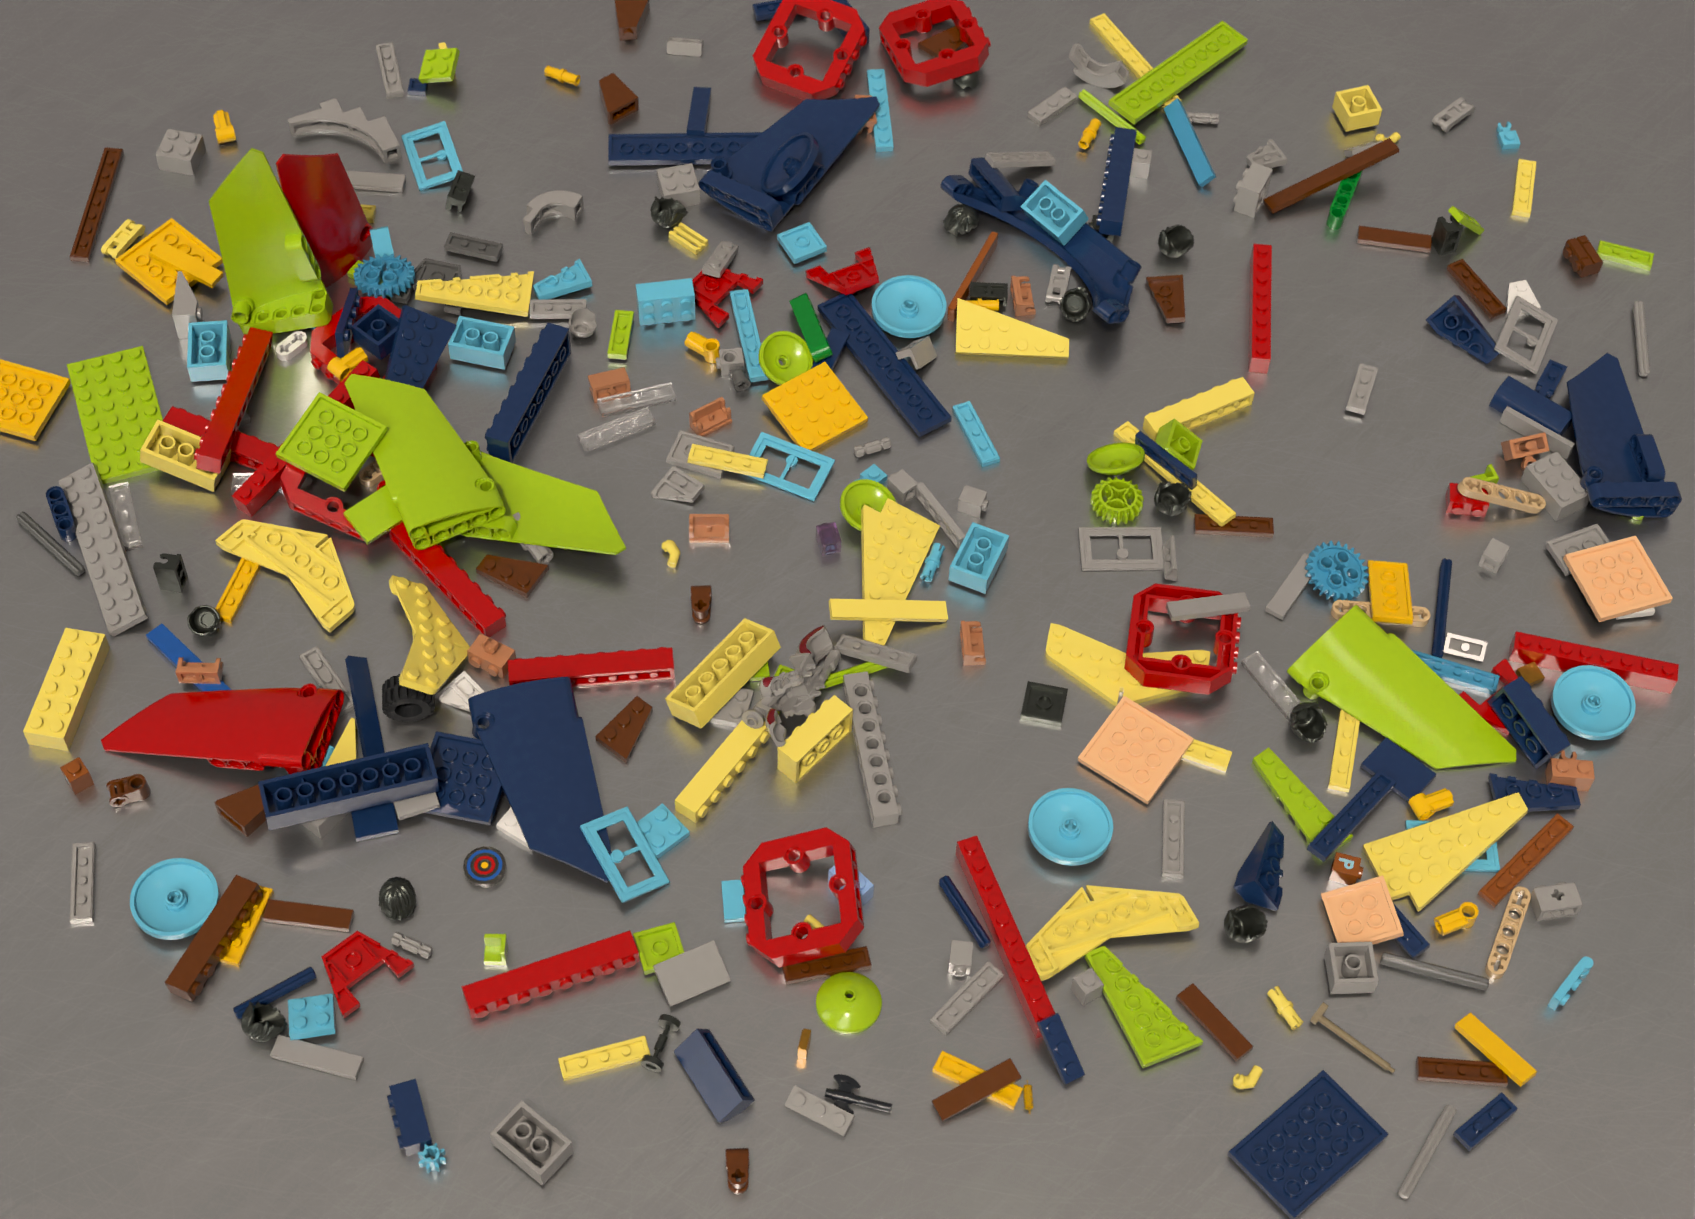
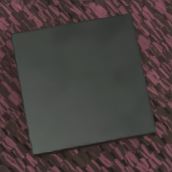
M1028 681L1020 719L1061 727L1068 689Z

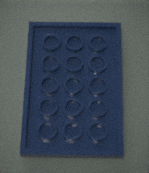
M1322 1070L1228 1152V1156L1290 1219H1296L1382 1143L1389 1134Z

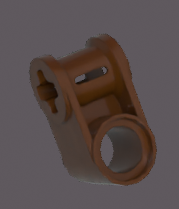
M711 585L691 586L693 620L698 624L707 623L711 617Z
M141 774L114 779L106 784L111 797L109 803L113 807H122L129 803L145 800L151 793L145 777Z
M749 1148L726 1149V1170L729 1190L734 1194H743L749 1185Z

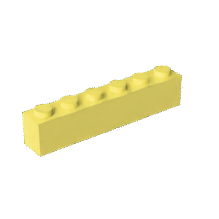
M1243 377L1232 379L1226 384L1215 386L1211 390L1200 392L1194 397L1183 399L1179 403L1171 406L1168 405L1157 412L1147 414L1144 417L1142 428L1148 437L1155 442L1159 428L1171 420L1176 419L1187 429L1191 430L1252 405L1255 392Z
M741 720L675 799V811L694 823L700 817L704 818L708 813L710 805L719 800L721 792L725 787H730L735 775L744 770L749 758H754L759 746L768 741L770 735L765 721L762 727L754 729L747 726Z

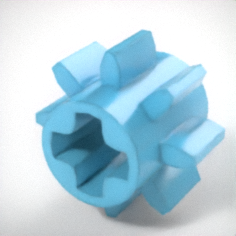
M437 1143L433 1146L425 1144L423 1152H418L419 1158L422 1159L418 1162L420 1168L426 1166L427 1173L434 1170L440 1172L441 1165L447 1163L443 1157L446 1154L445 1149L439 1150Z

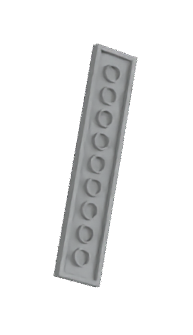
M92 462L58 482L64 490L76 526L75 533L108 632L114 637L149 617L97 466Z

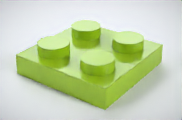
M458 48L425 50L419 81L421 83L453 81L460 54Z
M675 922L633 933V939L638 949L645 975L655 972L653 969L654 965L684 953Z

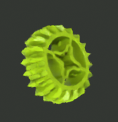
M1117 476L1113 480L1110 477L1106 481L1101 480L1100 484H1096L1091 494L1090 503L1093 512H1096L1097 517H1102V521L1108 520L1109 524L1116 522L1119 525L1120 522H1123L1126 525L1128 520L1133 522L1135 517L1138 518L1143 509L1144 498L1142 490L1138 489V484L1132 485V480L1125 481L1124 477L1122 480L1118 479ZM1104 496L1107 498L1106 502L1102 499ZM1130 499V501H1131L1132 504L1129 505V504L1127 503V502H1128L1127 500Z

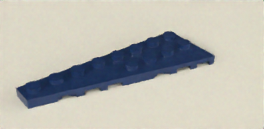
M404 305L401 310L384 379L423 389L453 334L456 324Z

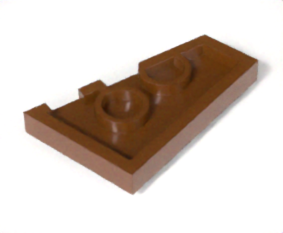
M487 554L477 566L476 573L528 598L549 570V567L546 564Z
M636 696L595 736L596 741L627 763L633 748L637 744L641 731L644 730L653 712V707Z

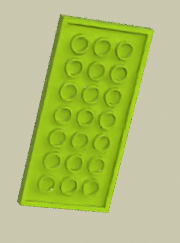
M143 346L67 364L91 463L93 462L97 466L102 484L159 471V469L140 462V449L157 419L163 421Z

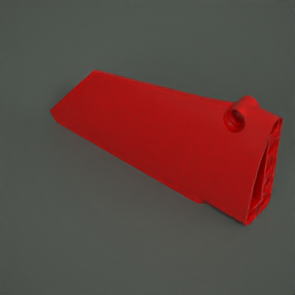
M338 153L325 155L282 154L276 162L281 189L320 267L321 279L325 288L345 276L358 260L361 261L372 247L370 229L373 228L367 222Z
M311 683L301 688L171 693L132 716L102 738L101 742L104 750L111 752L207 759L210 764L216 767L262 771L265 766L283 767L289 774L321 767L344 703V693L341 689L317 688Z

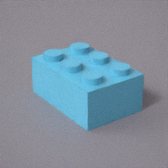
M1046 180L1020 206L1027 217L1063 246L1089 220L1083 209Z
M692 278L636 284L637 311L640 326L696 320Z
M459 316L456 328L448 343L450 359L505 370L516 343L514 326Z
M227 320L188 323L187 369L191 382L226 380L227 374L230 371L231 334Z
M972 522L950 565L948 580L986 594L1008 549L1009 535Z

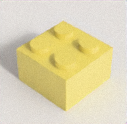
M1369 85L1335 93L1332 108L1346 132L1379 124L1382 108Z

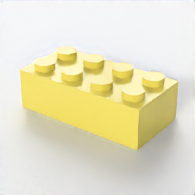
M157 419L140 449V462L214 492L230 463L231 449L220 474L196 469L197 460H194V453L196 448H200L201 437Z
M835 695L829 700H825L818 711L811 713L803 725L797 726L793 730L792 735L785 739L786 743L784 746L777 747V769L794 783L800 781L852 731L853 709Z

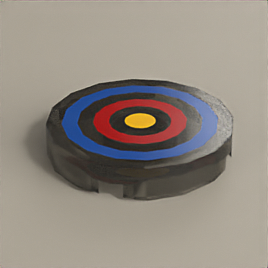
M485 846L476 848L468 853L463 864L466 879L472 885L484 888L499 883L503 879L507 868L504 855L493 847Z

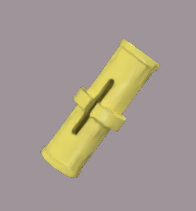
M1279 986L1274 987L1275 991L1273 988L1270 989L1267 995L1277 1007L1278 1014L1284 1017L1291 1030H1295V1026L1300 1027L1303 1024V1020L1294 1010L1293 1003L1286 999Z

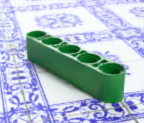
M1363 170L1341 180L1329 210L1326 222L1329 228L1336 230L1342 227Z
M807 293L789 300L815 363L833 355Z

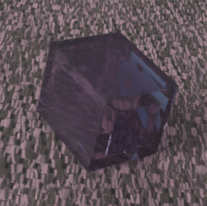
M823 523L816 526V540L821 555L825 556L841 552V538L836 523Z

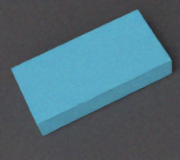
M388 226L370 229L375 258L376 254L380 257H383L384 253L388 257L394 254Z
M741 880L721 881L724 922H744L746 911L743 903L744 887Z

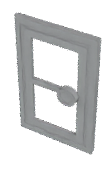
M1516 296L1494 349L1536 374L1558 319L1523 298ZM1521 309L1545 323L1538 340L1535 336H1531L1515 326ZM1513 330L1526 337V342L1529 346L1535 347L1530 361L1506 347Z
M1078 527L1082 571L1164 570L1161 527ZM1090 536H1118L1119 549L1116 554L1118 559L1092 560ZM1123 536H1151L1153 559H1127L1129 552L1123 547Z

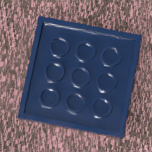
M436 731L430 751L438 777L439 791L436 794L440 808L424 813L491 826L503 788L481 740Z

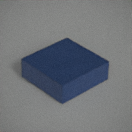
M410 78L407 90L408 95L426 96L428 83H421L419 79Z

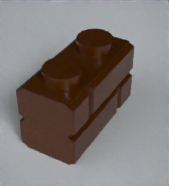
M1585 235L1566 241L1563 255L1571 262L1574 272H1577L1581 278L1600 272L1603 261Z

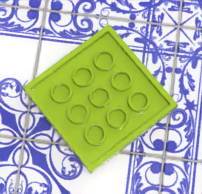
M319 392L280 446L276 456L345 492L388 429L387 426Z

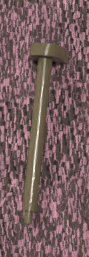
M1324 1002L1321 1004L1311 1018V1023L1316 1025L1319 1021L1380 1067L1394 1073L1395 1069L1390 1066V1063L1323 1016L1328 1009V1005Z

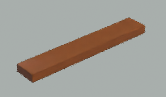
M993 231L990 233L948 306L947 318L949 321L954 322L957 317V298L962 300L968 298L970 282H977L996 249L998 233Z
M1557 813L1479 890L1478 895L1495 908L1573 830L1574 826Z

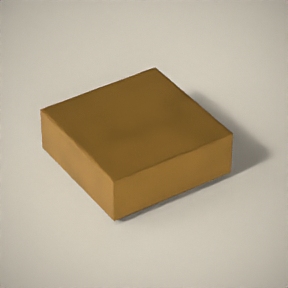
M1535 662L1517 668L1515 672L1518 677L1522 676L1530 686L1540 683L1545 679V676Z
M804 1028L802 1030L798 1045V1056L802 1059H806L811 1041V1030Z

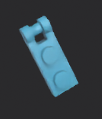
M1585 956L1581 958L1552 996L1547 1005L1555 1011L1559 1005L1564 1006L1571 997L1568 994L1570 990L1576 991L1582 982L1579 978L1586 977L1593 967L1594 962L1590 957Z

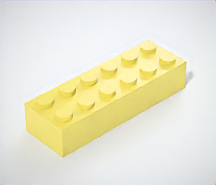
M744 618L665 698L672 716L702 729L781 648L775 631Z
M65 628L23 730L29 745L63 751L70 750L110 649L105 634Z

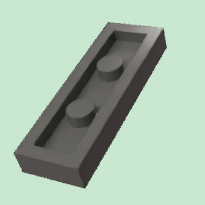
M450 232L444 244L445 251L498 262L503 250V244Z

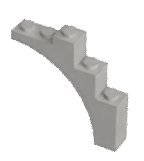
M336 98L319 103L320 109L288 119L292 136L312 132H335L354 137L368 144L381 156L385 163L402 158L400 144L385 116L367 121L361 107L343 112Z

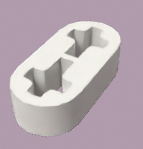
M296 331L276 346L279 360L289 361L308 346L306 333Z

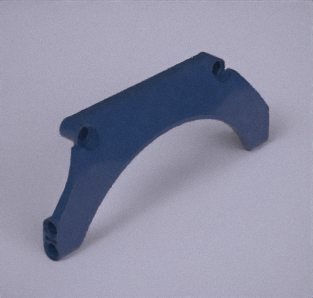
M949 175L942 180L940 188L957 202L993 215L1024 231L1051 249L1072 267L1084 281L1093 299L1092 311L1108 324L1125 322L1130 313L1128 308L1133 286L1130 284H1133L1142 268L1138 262L1131 259L1087 223L1063 246L1027 217L1023 210L1000 212L980 188L975 187L962 175ZM1026 178L1018 193L1026 201L1039 185L1035 181Z

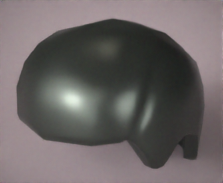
M978 71L954 78L953 82L962 89H965L967 86L974 89L980 83V75Z
M208 605L195 607L187 617L188 627L193 633L200 636L213 634L221 623L218 611Z

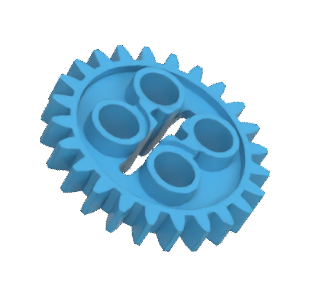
M384 253L383 257L376 254V258L370 256L369 261L363 259V264L358 263V268H355L353 276L355 286H357L358 290H361L362 294L367 292L368 296L374 294L375 298L379 295L385 298L386 295L393 297L394 293L399 296V291L406 292V288H411V284H414L415 271L411 261L407 262V258L401 259V255L395 258L394 254L388 257Z
M1332 541L1327 545L1323 542L1320 546L1317 545L1308 555L1309 557L1305 561L1308 564L1304 567L1308 572L1305 576L1311 577L1308 583H1314L1313 590L1319 589L1320 596L1325 593L1327 600L1332 596L1334 602L1339 598L1340 600L1348 599L1351 601L1363 592L1368 583L1366 579L1369 574L1365 573L1368 567L1362 566L1365 559L1359 560L1360 553L1354 554V548L1348 550L1347 544L1341 547L1339 541L1335 546Z

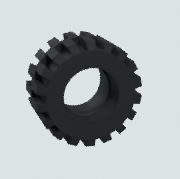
M400 674L392 676L382 685V710L388 718L401 722H415L428 718L433 714L435 710V694L430 695L399 685Z

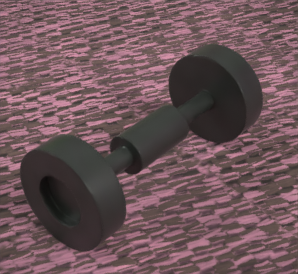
M662 1014L659 1017L658 1024L664 1028V1031L657 1039L654 1055H644L641 1060V1065L653 1072H661L664 1063L657 1057L659 1052L663 1051L668 1039L666 1036L668 1030L676 1032L681 1025L677 1018L668 1014Z

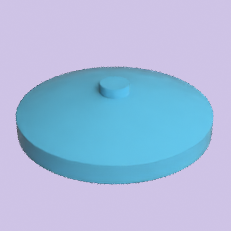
M903 275L888 279L876 289L872 297V315L876 323L886 332L898 337L918 338L934 332L943 323L946 316L947 303L941 289L930 280L919 276Z
M1582 665L1567 670L1558 678L1551 694L1552 709L1558 721L1567 730L1585 739L1607 740L1614 738L1628 728L1635 714V698L1628 684L1619 675L1603 667Z
M1062 788L1048 792L1036 801L1029 814L1028 833L1032 844L1044 857L1058 864L1077 866L1096 860L1107 850L1112 839L1113 820L1106 805L1093 794L1075 788Z
M186 858L164 860L148 868L137 879L130 895V909L137 925L148 935L164 940L186 938L200 930L220 900L218 884L211 871L197 861Z

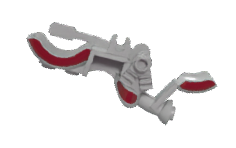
M825 625L812 630L800 641L796 653L789 657L794 667L793 671L789 673L782 672L779 676L762 678L759 685L762 699L753 709L745 711L742 715L743 722L754 729L762 727L765 718L768 733L778 747L785 745L787 731L780 724L782 721L777 712L782 711L786 719L789 716L793 717V714H804L808 717L811 713H815L816 703L814 699L822 694L819 691L820 688H825V681L830 673L836 669L841 659L839 650H834L832 640ZM828 654L824 661L823 669L821 666H817L818 662Z

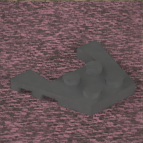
M425 258L414 269L415 279L414 284H411V288H406V292L399 291V296L394 293L393 297L390 298L391 301L407 304L413 290L417 288L418 281L433 279L451 281L457 277H460L461 280V265ZM445 304L444 311L461 315L462 307Z

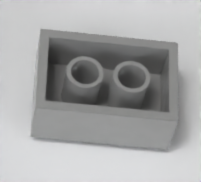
M1558 452L1526 466L1521 481L1531 493L1538 494L1544 498L1546 502L1545 509L1555 521L1587 507L1590 501L1587 490L1582 488L1580 477Z
M522 1100L490 1133L492 1144L542 1186L574 1153L572 1142Z

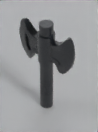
M836 1074L833 1078L838 1083L839 1089L826 1088L825 1097L835 1100L833 1105L851 1114H854V1111L848 1107V1104L891 1112L892 1104L851 1093L855 1089H860L861 1086L850 1076Z

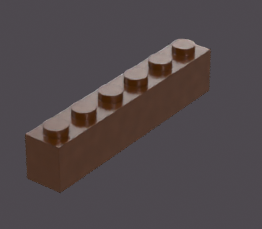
M235 875L164 982L170 993L191 1002L194 1001L196 996L200 995L203 985L214 974L215 967L220 959L225 957L228 944L230 946L232 941L236 940L242 924L249 920L253 907L261 902L263 892L258 883Z

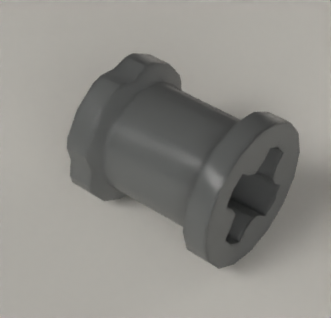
M736 366L729 372V376L734 380V387L737 391H745L751 386V381L746 377V370L743 366Z

